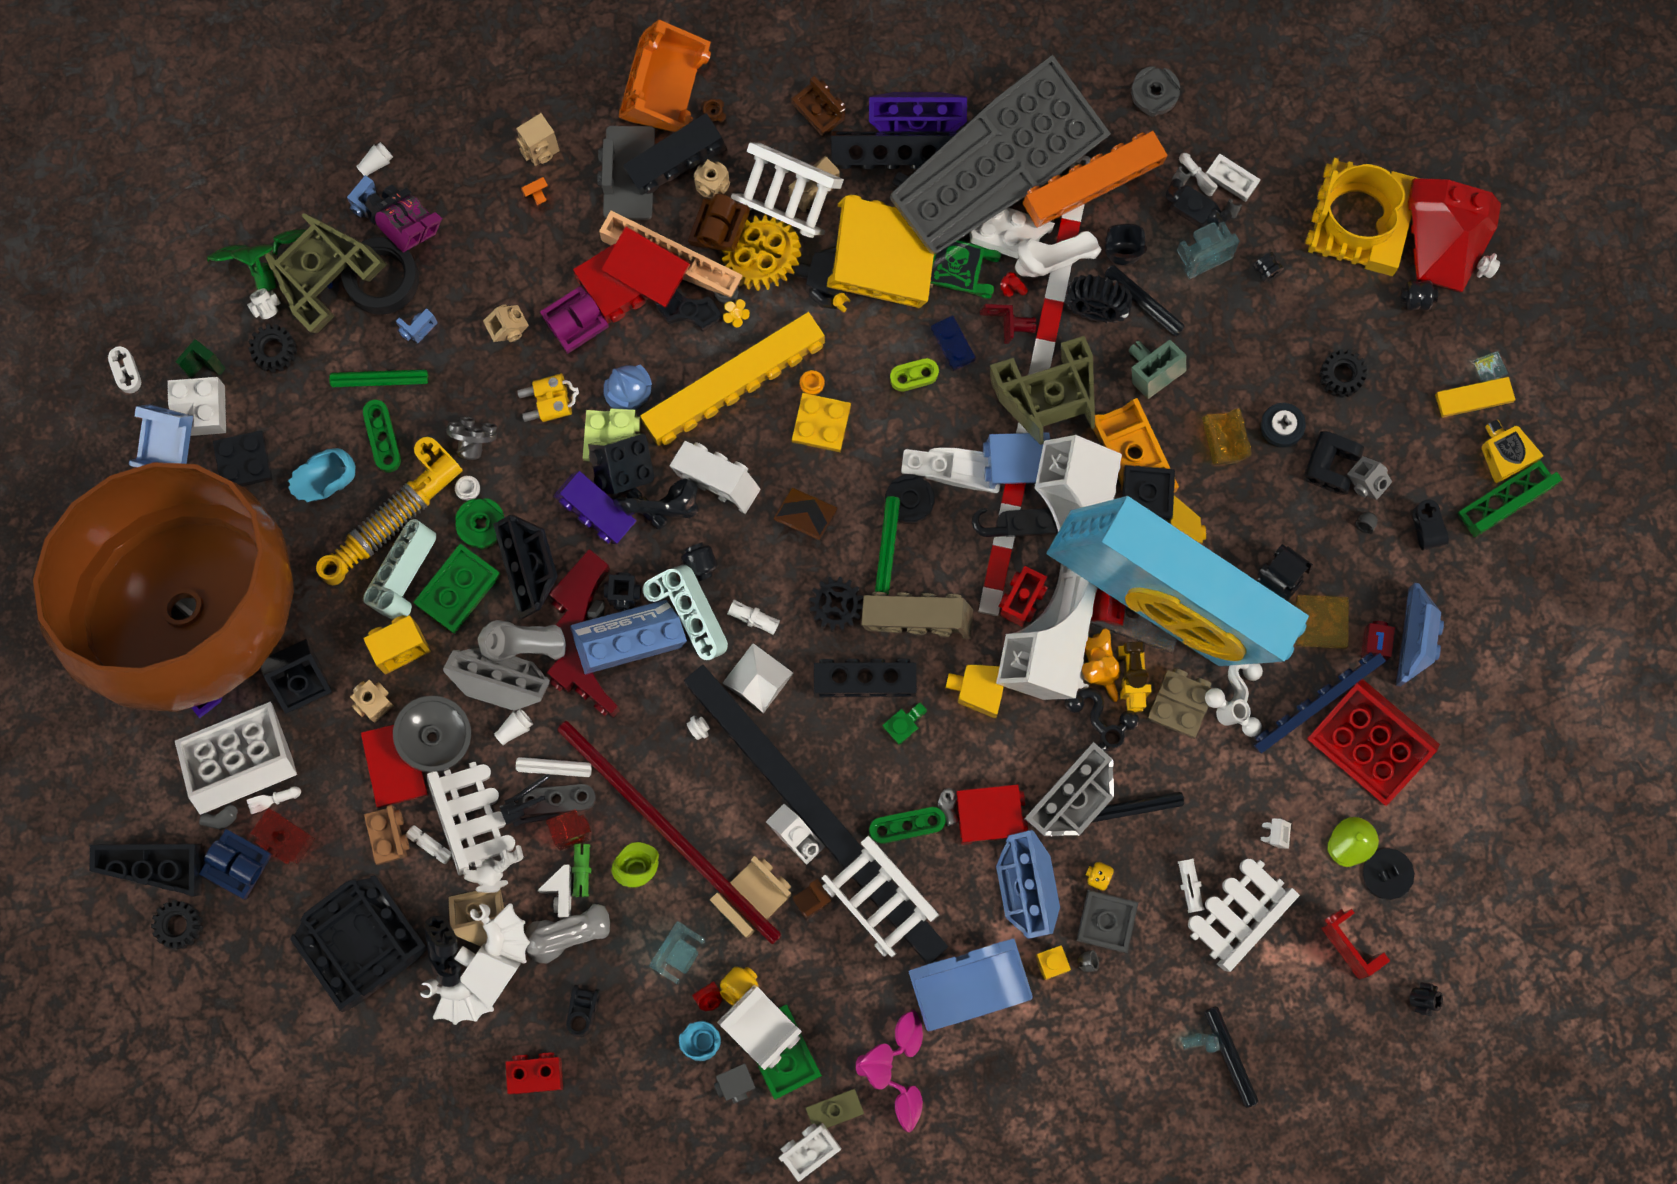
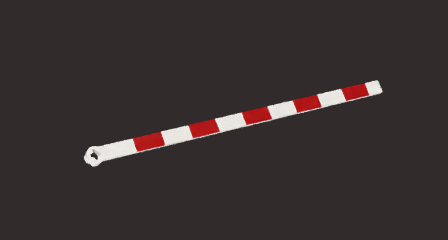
M1083 155L1070 165V169L1078 164L1086 165L1090 163L1091 158ZM1084 204L1062 215L1056 243L1078 235ZM1072 264L1050 272L1028 375L1050 369ZM1018 422L1016 434L1028 433ZM1026 483L1005 484L999 515L1005 511L1021 509ZM994 537L979 613L998 616L1000 607L998 606L1002 600L1015 537Z

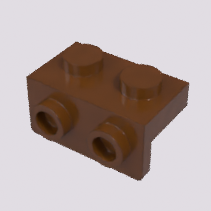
M815 76L810 78V84L791 99V103L822 137L845 120L846 107L838 97L834 98L827 84L822 80L819 81Z

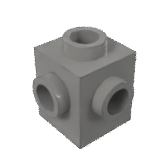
M1364 456L1347 474L1355 486V492L1364 498L1367 496L1377 500L1392 483L1387 474L1388 470L1383 464Z

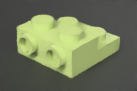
M610 409V411L586 410L583 461H590L588 444L594 442L611 443L640 432L641 417H637L636 411L628 409Z

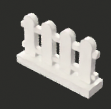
M476 762L469 763V769L451 774L450 770L444 771V776L440 778L438 772L427 774V783L459 876L463 875L465 869L469 870L470 864L474 863L477 868L482 866V860L498 855L503 859L502 850L510 852L515 847V840L512 836L500 835L499 829L506 825L501 811L493 813L490 806L498 801V791L494 788L485 789L482 783L490 778L491 770L484 764L477 766ZM476 784L478 792L459 797L458 789ZM450 792L453 800L447 801L445 794ZM484 808L485 816L467 821L465 813ZM458 816L460 824L455 825L453 817ZM492 831L494 839L475 845L473 837ZM467 840L469 847L463 849L461 841Z
M1252 859L1243 860L1240 863V870L1245 876L1240 881L1235 878H1227L1223 882V890L1228 895L1223 900H1220L1218 897H1210L1206 900L1205 907L1210 912L1207 918L1204 920L1200 916H1192L1188 920V927L1193 931L1190 937L1194 940L1200 938L1212 950L1209 955L1213 959L1220 957L1221 960L1217 965L1224 971L1231 972L1300 896L1293 888L1283 889L1281 886L1284 882L1281 879L1275 881L1262 869L1265 864L1261 860L1257 863ZM1250 881L1264 893L1259 900L1245 888ZM1232 900L1247 912L1242 919L1228 907ZM1271 900L1273 903L1266 908L1264 905ZM1253 918L1255 922L1251 927H1249L1247 924ZM1215 919L1230 931L1225 938L1210 926ZM1236 937L1238 941L1232 947L1230 943Z

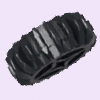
M1080 275L1079 277H1074L1070 281L1069 286H1067L1065 303L1070 310H1073L1074 314L1081 315V318L1109 324L1110 322L1124 321L1128 317L1132 307L1133 295L1130 294L1129 289L1125 288V285L1118 284L1116 280L1112 281L1108 277L1103 278L1100 275Z

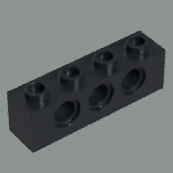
M905 658L896 659V663H885V659H871L870 663H860L859 659H845V663H834V659H820L819 663H814V698L916 697V663H911V659ZM842 672L847 676V679L843 683H836L832 677L835 673ZM862 672H868L871 674L872 680L869 683H862L858 680V675ZM887 672H893L897 675L898 679L894 683H888L884 680L883 676Z

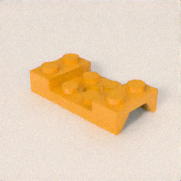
M1138 398L1107 414L1095 415V428L1093 430L1099 443L1122 454L1120 471L1118 473L1121 491L1123 489V470L1125 465L1170 469ZM1131 447L1139 448L1142 453L1141 457L1138 459L1131 458L1128 455V449ZM1176 479L1174 483V493L1177 492L1179 488Z

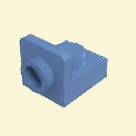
M366 175L347 196V199L351 205L350 209L359 217L364 215L370 219L372 213L365 206V203L370 195L376 193L377 188L373 180Z
M427 308L412 319L410 326L400 318L396 320L399 326V334L407 341L412 339L417 344L438 323L434 314Z

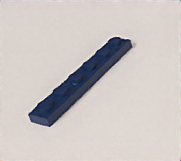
M1369 652L1358 661L1361 665L1352 670L1349 667L1337 676L1340 680L1331 686L1330 683H1327L1317 691L1319 696L1310 701L1307 698L1296 706L1299 711L1292 716H1289L1287 713L1275 723L1278 726L1269 732L1268 729H1265L1255 737L1257 742L1253 744L1258 753L1262 754L1386 662L1380 653L1373 655Z

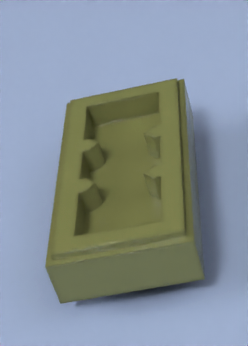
M855 1089L806 1107L811 1124L815 1123L816 1126H819L823 1123L826 1128L864 1114Z

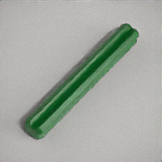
M425 369L330 373L329 383L331 387L427 384L429 376Z
M894 496L886 498L875 592H883L887 596L890 589L900 499Z

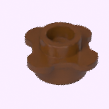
M710 99L701 103L700 108L703 110V114L707 113L712 122L725 121L726 114L723 113L724 102L721 99Z

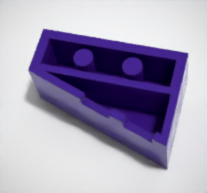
M580 471L572 473L553 495L565 509L575 513L581 523L588 528L591 526L598 532L597 536L606 544L610 542L617 544L637 521L631 515L627 516L624 512L620 511L615 506L614 501Z

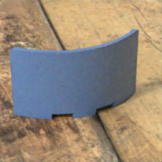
M1015 939L998 942L968 952L965 955L948 958L908 971L927 1031H933L1030 1001L1033 998Z

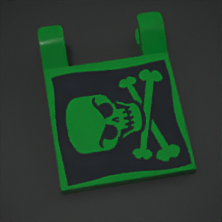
M955 241L937 254H934L930 284L990 299L994 286L990 284H977L982 259L997 263L1001 253L997 250H990L978 245Z

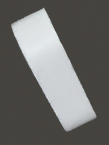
M124 347L113 348L109 352L108 361L116 384L125 393L130 394L138 391L141 386V378L132 354ZM122 354L125 357L123 358V362L125 365L124 367H122L117 361L119 359L118 355ZM125 373H128L133 379L130 386L125 384Z

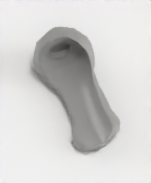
M495 620L483 627L477 639L481 654L492 662L511 659L519 653L544 654L557 660L565 655L566 650L563 632L557 625L526 627L514 625L508 621Z
M592 904L584 913L557 922L549 920L532 922L525 932L526 937L530 941L525 951L526 954L535 962L549 963L559 957L568 947L593 939L606 938L610 932V918L606 907Z

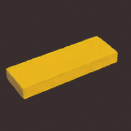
M1509 377L1440 391L1435 394L1441 418L1509 404L1515 401Z

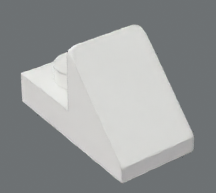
M563 865L538 890L539 893H558V897H554V913H558L560 919L571 917L572 867L570 865Z

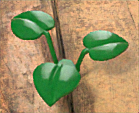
M293 229L282 232L273 237L275 241L273 246L269 244H260L253 247L246 245L226 246L208 255L206 259L207 261H225L235 258L248 265L251 275L254 276L257 290L265 288L267 291L273 290L277 287L274 272L268 263H260L259 258L272 250L277 255L278 247L281 244L295 242L306 230Z

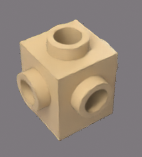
M707 159L703 166L699 165L694 173L696 190L706 198L712 199L714 194H725L730 186L727 168L720 162L715 161L713 163Z
M501 305L495 308L483 320L493 342L516 341L521 338V333L529 326L518 305Z
M370 680L366 683L363 681L353 689L354 694L350 696L355 702L352 705L355 711L361 717L366 714L374 723L394 706L385 697L389 692L379 682L374 685Z

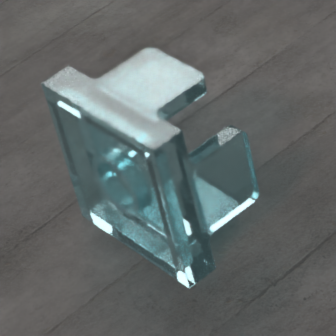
M1224 221L1219 223L1218 227L1213 222L1194 231L1193 236L1197 243L1188 247L1184 240L1180 242L1177 251L1186 266L1185 273L1191 279L1232 259L1240 241L1235 233H1230Z
M679 921L676 922L649 965L652 970L676 985L679 984L680 980L665 971L667 965H671L683 974H686L699 955L695 947L684 941L686 935L702 945L706 941Z

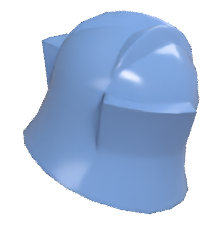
M625 365L612 369L609 379L604 382L606 402L613 409L637 410L648 400L651 394L652 382L650 376L642 365Z

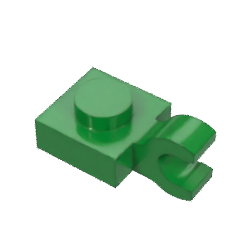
M921 702L908 714L901 709L882 726L900 746L918 730L915 722L927 712V709Z

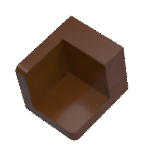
M818 879L811 882L809 887L793 897V901L806 920L832 903L831 898Z

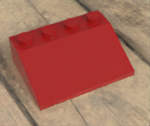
M1361 679L1349 689L1307 738V740L1385 806L1395 798L1437 752L1440 746L1435 739L1364 679Z

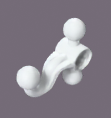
M1260 664L1231 665L1228 670V679L1234 689L1232 700L1230 702L1226 701L1221 689L1211 688L1206 692L1205 701L1209 707L1217 708V718L1221 724L1229 726L1239 723L1242 725V731L1245 735L1255 737L1261 732L1262 724L1259 719L1250 717V707L1247 703L1248 688L1238 671L1240 668L1243 669V675L1247 680L1256 681L1262 676V666Z

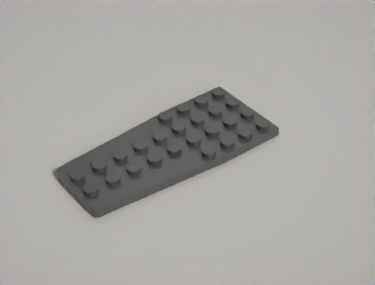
M1051 55L986 106L890 194V200L931 254H937L1024 198L1028 194L1027 191L1035 186L1041 187L1051 178L1059 175L1111 133L1056 58Z

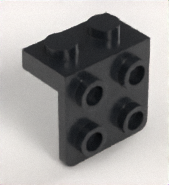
M636 434L611 443L594 442L588 444L589 460L592 463L595 476L594 484L604 493L617 494L654 481V472L645 434Z

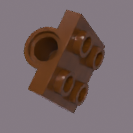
M714 194L712 200L703 199L688 238L689 244L696 247L735 252L750 212L748 205L737 204L732 198L723 194Z

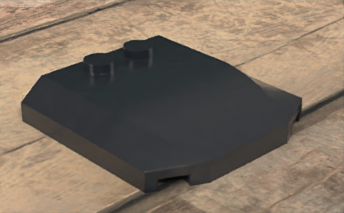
M376 875L370 876L367 879L346 881L303 914L299 928L295 935L292 934L290 938L341 1012H345L360 1004L418 960L427 950L426 944Z

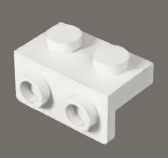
M813 1123L802 1132L804 1136L798 1142L792 1139L781 1148L783 1153L778 1158L786 1164L798 1182L842 1149L823 1123L819 1126Z

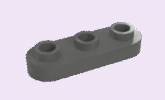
M577 784L535 788L518 800L522 804L530 797L537 798L544 795L545 800L523 809L526 815L535 816L589 810L595 804L596 794L590 786ZM582 792L586 793L587 798L584 801H579L578 795ZM560 795L561 801L554 804L552 802L553 796Z

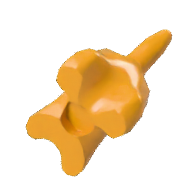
M1105 628L1101 633L1093 635L1092 638L1088 636L1085 646L1088 663L1083 664L1082 674L1088 683L1105 685L1109 697L1113 702H1117L1118 692L1115 680L1119 678L1121 671L1119 662L1113 656L1110 630Z

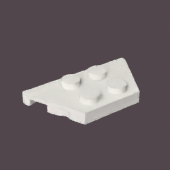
M1008 207L969 232L970 241L972 244L990 250H997L1002 254L1018 259V245L1022 240L1032 238L1039 242L1042 236L1052 232L1055 223L1048 222L1036 228L1029 214Z

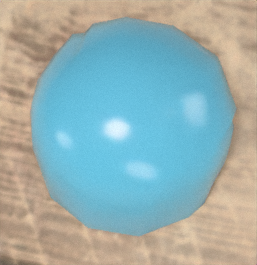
M706 1021L689 1023L683 1033L679 1035L681 1051L686 1057L695 1061H706L712 1058L721 1044L719 1031L713 1024Z

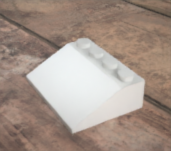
M271 701L175 740L188 798L200 815L297 775L291 752Z

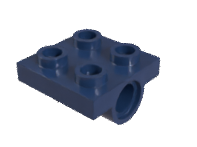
M225 829L220 840H216L209 848L204 859L205 865L199 875L246 900L272 854Z

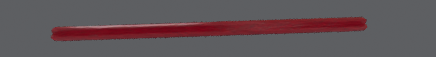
M564 721L558 727V732L771 944L776 943L780 939L781 933L568 721Z

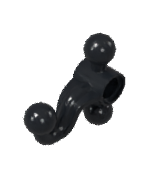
M1084 688L1076 694V698L1065 699V707L1072 713L1080 712L1084 708V700L1086 698L1094 700L1090 721L1094 729L1101 734L1098 746L1104 752H1112L1119 749L1124 742V733L1127 730H1134L1139 725L1140 720L1137 713L1127 710L1120 715V723L1117 726H1106L1100 720L1104 708V699L1096 689ZM1110 732L1116 734L1118 743H1108L1105 735Z

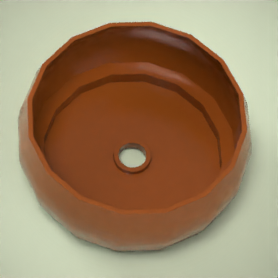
M153 462L107 477L73 501L47 535L33 578L38 621L42 636L73 680L120 706L139 710L178 712L220 699L259 671L285 632L294 594L286 541L280 527L247 488L197 464ZM184 598L196 600V608L191 616L183 620L172 619L171 611L175 603Z

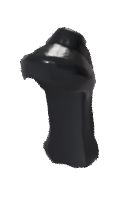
M681 479L670 486L668 494L659 501L618 497L613 500L615 506L627 516L636 513H652L668 517L691 519L699 511L698 504L696 503L697 483L689 479Z

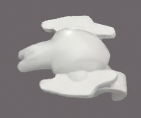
M515 846L516 850L514 852L502 850L503 859L501 861L489 858L482 860V866L477 867L476 870L465 869L463 871L464 879L478 883L480 886L476 888L477 892H498L501 887L508 884L507 880L500 881L503 877V871L511 864L523 859L521 846Z

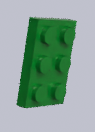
M460 543L413 603L455 634L498 580L501 573Z
M787 1004L780 1007L781 1012L797 1026ZM801 1033L798 1035L800 1040L791 1049L786 1047L780 1054V1061L774 1067H767L764 1070L757 1063L774 1100L822 1076Z

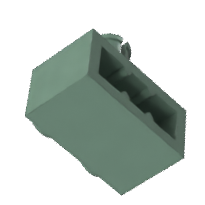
M1168 340L1152 353L1141 341H1137V346L1133 344L1129 349V353L1139 361L1132 367V384L1147 399L1186 372V354L1171 340Z

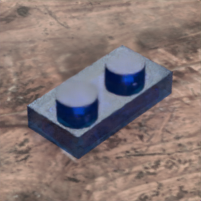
M953 315L931 326V330L953 371L975 361L976 357Z

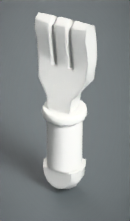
M1181 153L1179 156L1180 163L1184 164L1191 172L1192 177L1195 176L1197 178V184L1206 195L1212 196L1218 187L1217 184L1202 171L1201 167H1198L1190 157V154Z
M294 786L277 793L273 792V796L264 794L247 799L250 813L254 814L266 810L273 803L278 805L280 802L292 798L295 799L300 796L301 789Z

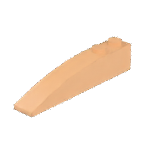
M610 211L599 231L603 242L609 245L616 244L624 228L628 227L690 263L691 265L683 280L730 298L733 296L743 275Z

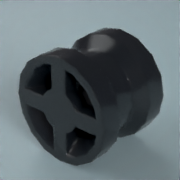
M1273 252L1264 255L1252 266L1255 271L1261 273V279L1264 283L1276 277L1284 269L1283 265L1275 260L1276 256Z

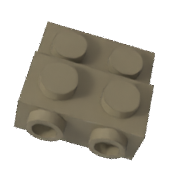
M1173 668V671L1167 670L1147 720L1195 739L1209 707L1205 701V695L1211 689V683L1202 678H1197L1196 681L1187 678L1188 673L1177 668Z

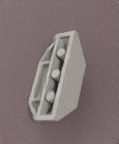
M480 648L463 651L453 650L443 668L444 673L466 696L513 711L540 702L550 682L531 661L513 657L501 662H492L481 654Z
M1093 742L1024 819L1043 836H1079L1114 798L1113 759Z

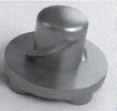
M460 417L459 422L448 423L446 433L450 437L459 440L458 451L456 452L461 458L475 460L481 457V452L483 451L482 443L496 440L497 425L493 423H477L472 417Z

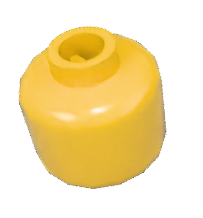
M738 966L732 968L720 982V994L723 999L733 1006L754 984L759 988L756 981L757 974L749 967L744 969Z

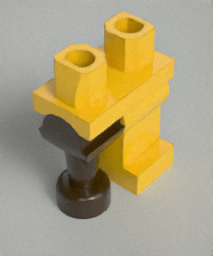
M1139 641L1124 643V646L1116 648V659H1123L1124 665L1120 700L1126 699L1127 710L1142 712L1146 708V698L1151 693V684L1145 685L1149 677L1145 670V644Z

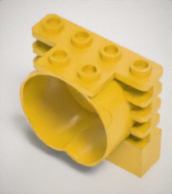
M1334 157L1331 164L1327 163L1324 169L1323 178L1325 179L1323 185L1320 186L1317 196L1319 202L1317 208L1315 207L1311 219V222L1315 223L1314 229L1309 230L1305 243L1309 245L1308 252L1322 253L1324 257L1328 255L1337 257L1336 260L1342 261V259L1348 260L1354 265L1356 263L1365 265L1364 269L1394 276L1399 267L1412 216L1408 208L1412 179L1417 177L1394 171L1390 174L1386 169L1371 164L1356 166L1353 165V162L1348 161V163L1339 161V158ZM1348 192H1363L1374 197L1383 208V216L1376 222L1378 236L1364 237L1345 230L1332 214L1330 206L1333 201Z

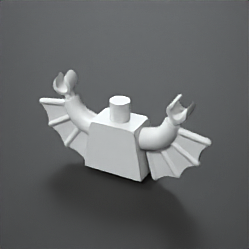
M511 903L491 920L489 918L490 908L485 904L479 905L483 912L482 916L478 914L476 909L470 911V915L474 920H481L483 922L487 941L486 944L484 943L477 954L462 946L454 959L467 967L457 985L452 987L439 986L435 979H429L422 983V985H427L430 990L420 992L422 997L429 998L436 993L441 996L433 1015L434 1020L446 1019L456 1025L462 1020L476 1022L482 1014L493 1012V1004L520 964L527 962L525 951L530 941L524 933L525 921L515 914Z

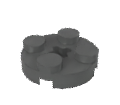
M1150 66L1141 70L1134 79L1131 88L1132 100L1148 116L1155 117L1172 110L1178 101L1180 83L1176 75L1169 69ZM1150 87H1160V95H1153Z

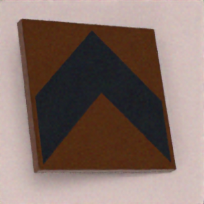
M792 488L773 520L820 540L838 508Z

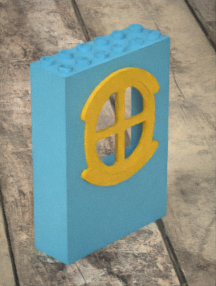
M1129 496L1071 510L1046 553L1218 666L1285 662L1294 651L1293 645L1295 641L1304 633L1307 627L1305 623L1309 615Z

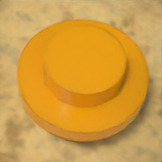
M807 371L800 378V387L806 394L816 395L824 388V378L817 371Z

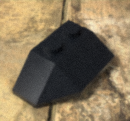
M508 515L494 523L493 526L519 619H524L541 609L558 576L545 530L515 515Z

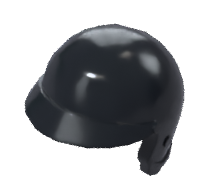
M1118 224L1108 228L1104 244L1108 259L1119 266H1129L1136 263L1147 251L1143 227L1135 224Z

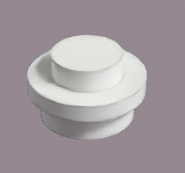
M463 476L456 482L455 492L464 501L475 499L480 493V484L472 476Z
M693 715L690 718L691 721L687 723L688 729L697 740L702 737L704 739L709 736L707 731L710 729L708 724L702 717L697 718Z

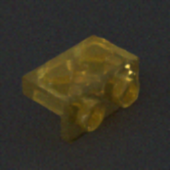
M1234 409L1229 413L1207 414L1202 417L1213 465L1239 463L1251 456L1250 443L1247 438L1241 409Z

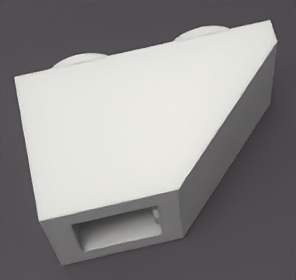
M785 804L766 821L779 838L806 865L825 847L804 821Z

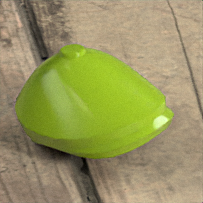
M1349 817L1335 827L1328 842V852L1332 859L1343 867H1351L1363 863L1376 852L1379 844L1378 834L1368 821L1359 817Z
M634 842L627 845L612 863L611 870L614 879L621 885L630 888L645 885L657 871L659 853L654 847L645 843Z

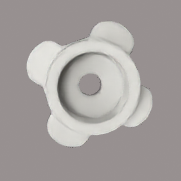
M1493 253L1491 256H1484L1477 265V269H1479L1477 272L1478 278L1482 275L1487 278L1494 276L1500 266V261L1496 259L1497 254Z

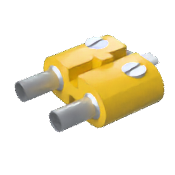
M562 373L534 380L532 382L533 386L517 391L519 398L535 395L537 398L538 410L523 413L525 422L538 418L542 422L572 415L571 407L575 404L576 395L579 394L578 387L574 388L570 381L564 379ZM566 384H568L569 388L572 391H576L572 394L571 403L567 396L568 391Z

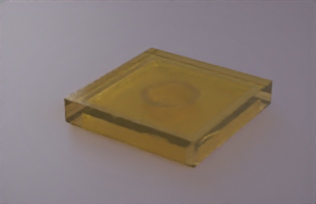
M1297 595L1296 607L1309 615L1305 623L1307 627L1304 633L1296 640V646L1347 649L1349 597Z

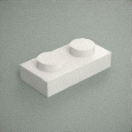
M1221 154L1217 156L1206 172L1212 181L1245 202L1260 182L1259 178Z

